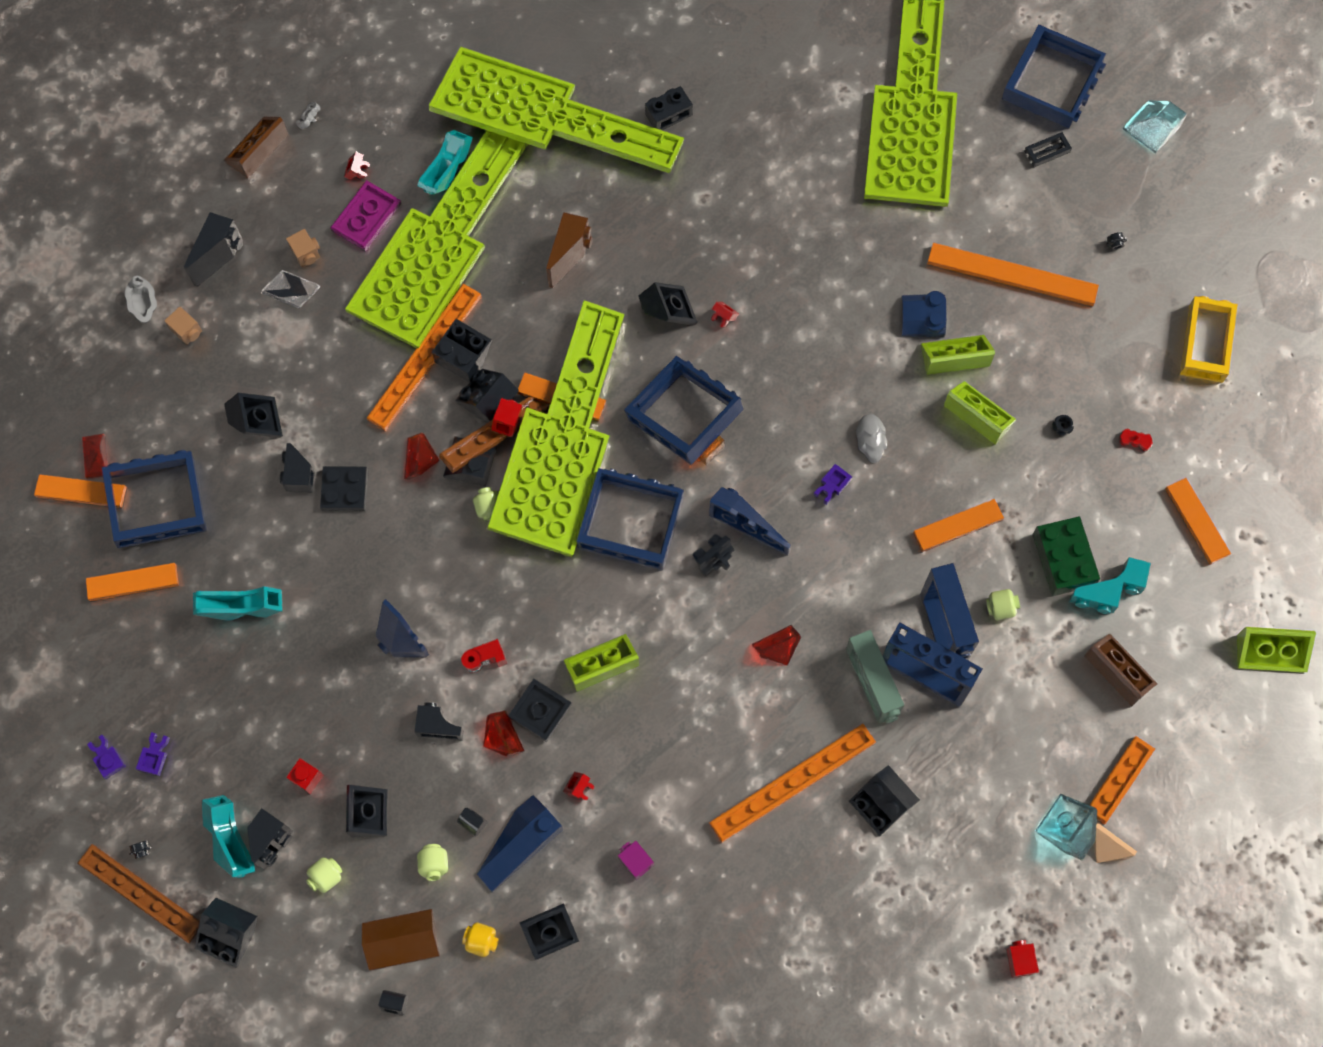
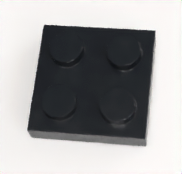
M323 466L321 511H365L368 468L357 466Z
M533 679L508 717L547 742L572 706V702L536 679Z

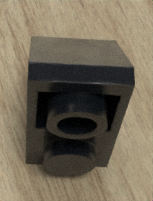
M287 443L286 451L283 450L282 452L284 471L280 472V484L283 485L286 492L313 493L314 469L291 443Z

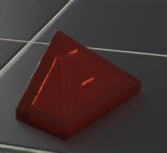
M423 433L407 438L404 479L408 480L422 475L440 461Z
M105 434L82 437L86 479L103 476L102 467L108 466Z
M789 625L753 643L752 647L761 658L788 666L801 636L792 625Z
M506 710L487 715L483 747L507 757L522 753L525 750Z

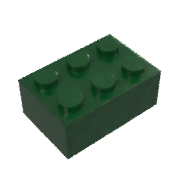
M1080 516L1036 527L1032 535L1052 596L1073 592L1078 587L1099 582L1101 578Z

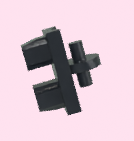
M714 534L708 541L711 549L705 552L702 548H698L693 553L694 560L704 576H707L713 569L717 571L720 567L725 570L730 568L728 560L732 558L731 553L735 550L730 543V538L726 535L722 538Z

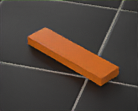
M524 373L517 394L527 398L532 396L536 400L548 404L552 401L557 383ZM598 398L592 420L599 422L606 400Z
M39 474L34 496L37 498L108 506L104 482ZM113 484L116 507L122 508L127 487L125 485Z
M1187 478L1167 486L1165 490L1208 563L1211 565L1230 556V550Z
M992 499L914 530L913 534L921 551L925 552L1003 521L1004 517L996 500Z
M176 563L86 578L88 600L96 601L179 586Z
M1135 736L1085 812L1105 825L1155 748Z

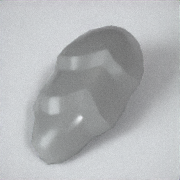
M137 275L131 279L125 290L127 308L139 322L147 323L151 320L153 312L157 308L154 296L155 291L147 280Z
M867 414L860 419L856 429L858 449L864 453L870 462L877 463L880 461L883 451L887 448L886 430L877 416Z

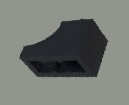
M426 702L424 705H418L415 734L417 737L463 740L464 731L462 727L455 726L446 721L443 717V710L441 707H438V704Z

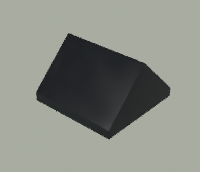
M347 785L346 833L350 837L387 836L388 789Z
M564 903L519 922L535 960L579 942Z

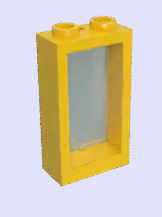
M1194 296L1188 310L1180 375L1224 382L1229 375L1238 304L1231 303L1228 300L1218 301L1209 299L1206 296Z

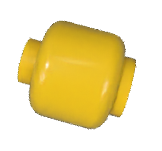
M476 922L472 926L468 925L462 944L465 945L467 952L480 957H486L490 951L495 952L499 938L495 937V928Z

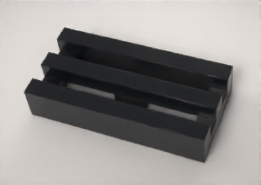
M1060 132L1025 147L1024 152L1029 155L1028 159L1033 162L1032 166L1035 168L1071 153L1072 147L1063 132ZM1060 140L1062 141L1061 143H1058V144L1053 145V146H1049V147L1045 148L1044 150H1041V151H1039V152L1033 153V151H1036V150H1038V149H1040V148H1043V147H1045V146H1048V145H1050V144H1052V143H1055V142L1060 141Z

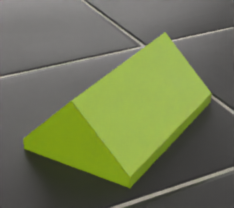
M985 335L921 343L927 375L989 367L995 355V350Z
M965 381L948 393L944 403V407L995 445L1016 421L1014 417Z
M1245 627L1237 634L1238 668L1308 672L1316 632L1309 630Z
M626 634L563 660L576 692L639 666V657Z

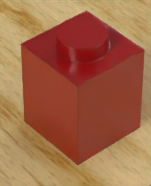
M501 398L493 418L491 430L512 437L521 415L522 405L514 400Z
M299 758L286 778L311 795L324 775L318 769Z
M1026 940L1012 942V946L1006 949L1011 978L1039 973L1034 943L1027 944Z

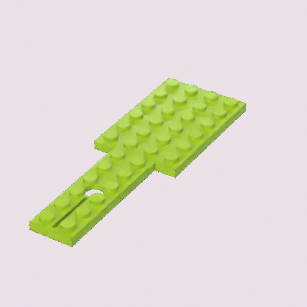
M903 0L895 87L875 85L864 199L948 207L957 93L937 91L944 0H923V3L922 0ZM916 33H923L928 41L923 45H919L913 41L912 37Z
M463 47L459 48L429 104V111L544 150L552 135L669 174L684 142L683 137L570 100L575 90V84ZM620 132L625 135L626 140L616 143L610 136Z
M487 130L431 216L429 217L411 208L345 308L346 312L415 348H419L485 249L483 243L469 237V235L528 144ZM486 174L489 177L487 184L483 186L474 184L473 178L475 175Z
M585 300L583 301L548 413L545 414L530 408L525 410L487 530L569 557L573 556L597 471L601 466L610 436L589 429L624 314ZM582 359L590 360L594 367L593 371L590 373L581 372L577 367L578 361Z

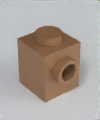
M305 229L286 238L290 249L301 267L311 265L320 258L318 253L320 246L315 237L310 238Z
M181 307L177 308L164 320L168 328L186 345L195 341L202 332L199 324Z

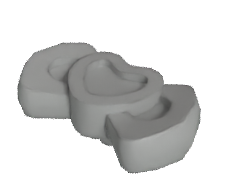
M310 102L307 105V109L302 113L301 118L296 121V125L300 129H305L310 125V122L315 123L316 119L314 117L320 110V106L316 102Z

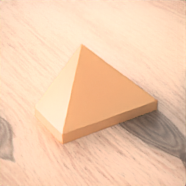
M1099 823L1091 828L1097 863L1130 859L1137 853L1136 850Z

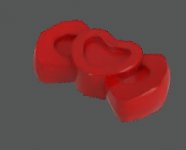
M1128 428L1123 430L1119 436L1122 446L1130 444L1133 447H1140L1144 452L1148 451L1153 445V439L1150 434L1138 433Z

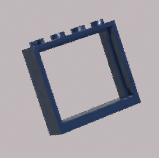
M1038 24L1004 89L1002 99L1070 129L1073 121L1077 123L1082 113L1079 110L1081 105L1086 106L1090 95L1087 94L1089 89L1094 90L1098 82L1097 74H1102L1106 63H1103L1107 53ZM1039 44L1093 66L1071 112L1016 89Z
M675 356L624 411L629 422L692 465L744 409L741 403L742 399L736 395L735 391L730 392L720 381L712 380L704 370H697L690 361L686 362ZM681 375L727 405L690 445L644 414Z
M179 450L171 455L158 454L149 459L137 458L128 463H111L106 467H102L113 541L117 548L207 531L195 461L191 451ZM187 464L196 517L120 531L112 478Z
M598 468L577 538V547L663 570L684 499V490L674 487V484H668V486L659 484V481L649 478L644 480L631 473L624 475L617 473L616 470L611 468L610 470ZM604 483L675 501L660 554L588 536Z
M954 563L931 568L920 596L934 640L969 660L979 643V639Z
M901 622L897 625L883 653V658L889 668L959 707L968 696L983 670L980 666ZM901 629L907 631L905 636L900 634ZM894 649L899 651L896 656L892 654ZM970 667L976 670L974 675L968 672ZM958 686L963 687L961 692L957 690Z

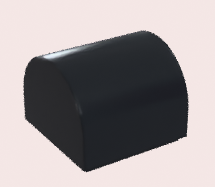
M465 808L457 819V823L474 836H477L488 823L487 820L470 808Z
M383 990L378 1006L382 1012L403 1016L407 1006L408 995Z

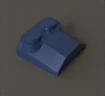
M931 291L923 295H902V336L945 337L947 313L946 297L943 293Z

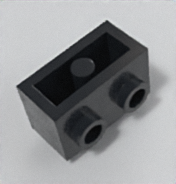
M679 86L675 89H669L659 97H653L645 103V115L653 128L663 131L692 116L693 104L683 88Z

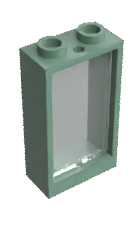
M868 630L849 638L846 647L847 654L878 724L884 721L886 724L896 721L901 714L904 703L872 631Z

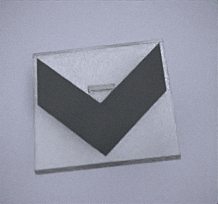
M282 270L261 290V293L300 309L320 288V285Z

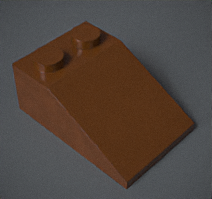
M563 212L546 267L550 288H553L585 256L586 249H590L593 237L590 236L592 227L589 226L587 217Z

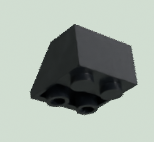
M455 319L433 349L432 355L435 363L470 383L473 375L482 368L492 339Z
M482 368L473 375L472 381L459 392V396L455 401L479 419L490 422L495 416L501 398L512 400L519 390L503 373Z
M889 765L876 773L849 800L851 805L879 836L885 833L920 801Z
M263 808L260 809L247 827L251 861L266 870L268 866L271 867L276 862L279 850L282 847H286L292 839L291 834L293 830Z
M215 898L201 914L194 949L237 968L253 937L258 916Z

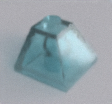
M1148 100L1123 127V130L1156 154L1181 127L1187 113L1171 101Z
M1060 794L1035 831L1064 853L1083 860L1095 843L1097 809Z

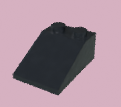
M209 212L184 265L188 276L195 286H199L229 262L235 256L237 250L241 249L243 239L233 219Z

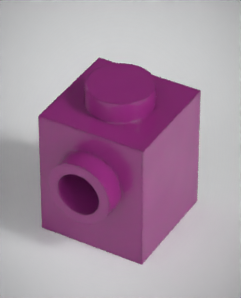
M629 841L619 849L618 859L636 881L654 866V861L637 841H634L632 844Z

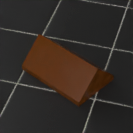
M264 116L224 161L249 179L289 135L281 117Z
M1108 634L1093 645L1084 655L1131 707L1158 684L1111 634Z
M433 909L362 923V947L369 971L440 957Z

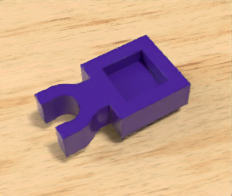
M834 464L821 480L824 486L819 487L814 492V496L817 498L819 494L825 493L827 497L823 503L828 505L832 494L835 493L839 496L852 480V476Z
M151 732L149 737L150 747H143L136 770L160 776L167 754L162 752V750L168 745L170 738L163 735L162 741L156 743L158 735Z
M100 735L101 745L99 747H95L92 742H89L87 745L97 754L93 761L103 778L107 779L125 768L126 765L116 748L113 746L108 748L106 737Z

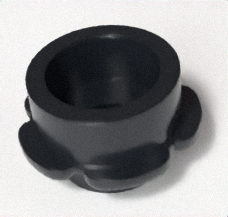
M1117 232L1107 237V246L1112 247V250L1121 249L1125 246L1124 243L1128 239L1124 237L1123 232Z
M1059 415L1053 421L1052 428L1054 431H1057L1058 435L1065 436L1073 431V420L1068 415Z
M148 840L130 845L131 853L129 855L134 854L135 859L149 855L148 850L152 849V846H149Z

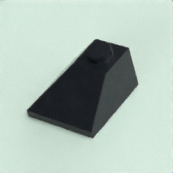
M654 282L638 295L641 307L646 315L666 322L692 325L698 323L684 286Z
M237 393L224 403L228 424L241 433L278 438L283 436L275 397Z
M454 436L452 445L459 442L463 438ZM497 445L476 458H472L468 464L454 473L446 466L443 477L486 487Z

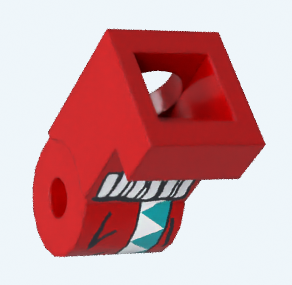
M498 639L469 649L461 657L463 666L471 673H476L483 666L495 662L499 667L507 665Z

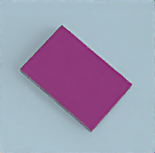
M366 180L330 229L332 232L366 251L402 204L401 200Z

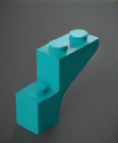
M455 130L447 132L439 154L420 177L417 186L423 188L425 193L431 195L447 190L454 181L458 164L465 162L473 137Z
M1128 557L1123 565L1120 576L1115 579L1076 588L1070 596L1069 602L1075 603V606L1079 608H1095L1103 614L1114 613L1119 606L1122 589L1132 595L1141 594L1145 590L1151 563Z
M263 586L248 591H196L193 593V615L232 621L245 615L266 618L282 612L281 589Z
M225 795L203 799V826L212 833L213 860L232 877L240 878L248 873L255 872L254 862L251 861V855L236 826L233 802Z

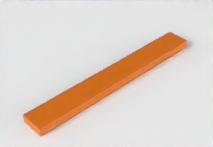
M937 243L932 244L927 263L928 265L1092 307L1095 304L1099 287L1098 284Z
M465 284L460 287L421 346L416 348L367 417L369 422L384 431L388 429L435 363L432 355L433 349L455 319L461 322L465 321L482 297L481 293Z
M864 724L859 725L709 822L710 826L721 843L725 842L876 744V741Z

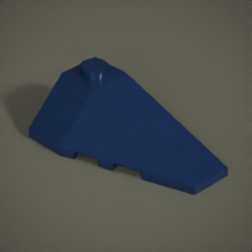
M721 487L711 498L709 506L710 517L786 555L789 554L791 545L736 490Z
M385 599L382 602L376 631V638L379 641L377 646L383 653H390L393 657L426 658L429 653L425 646L417 642L419 638L410 629L409 624Z
M532 795L515 810L477 875L491 892H494L563 831L562 825Z

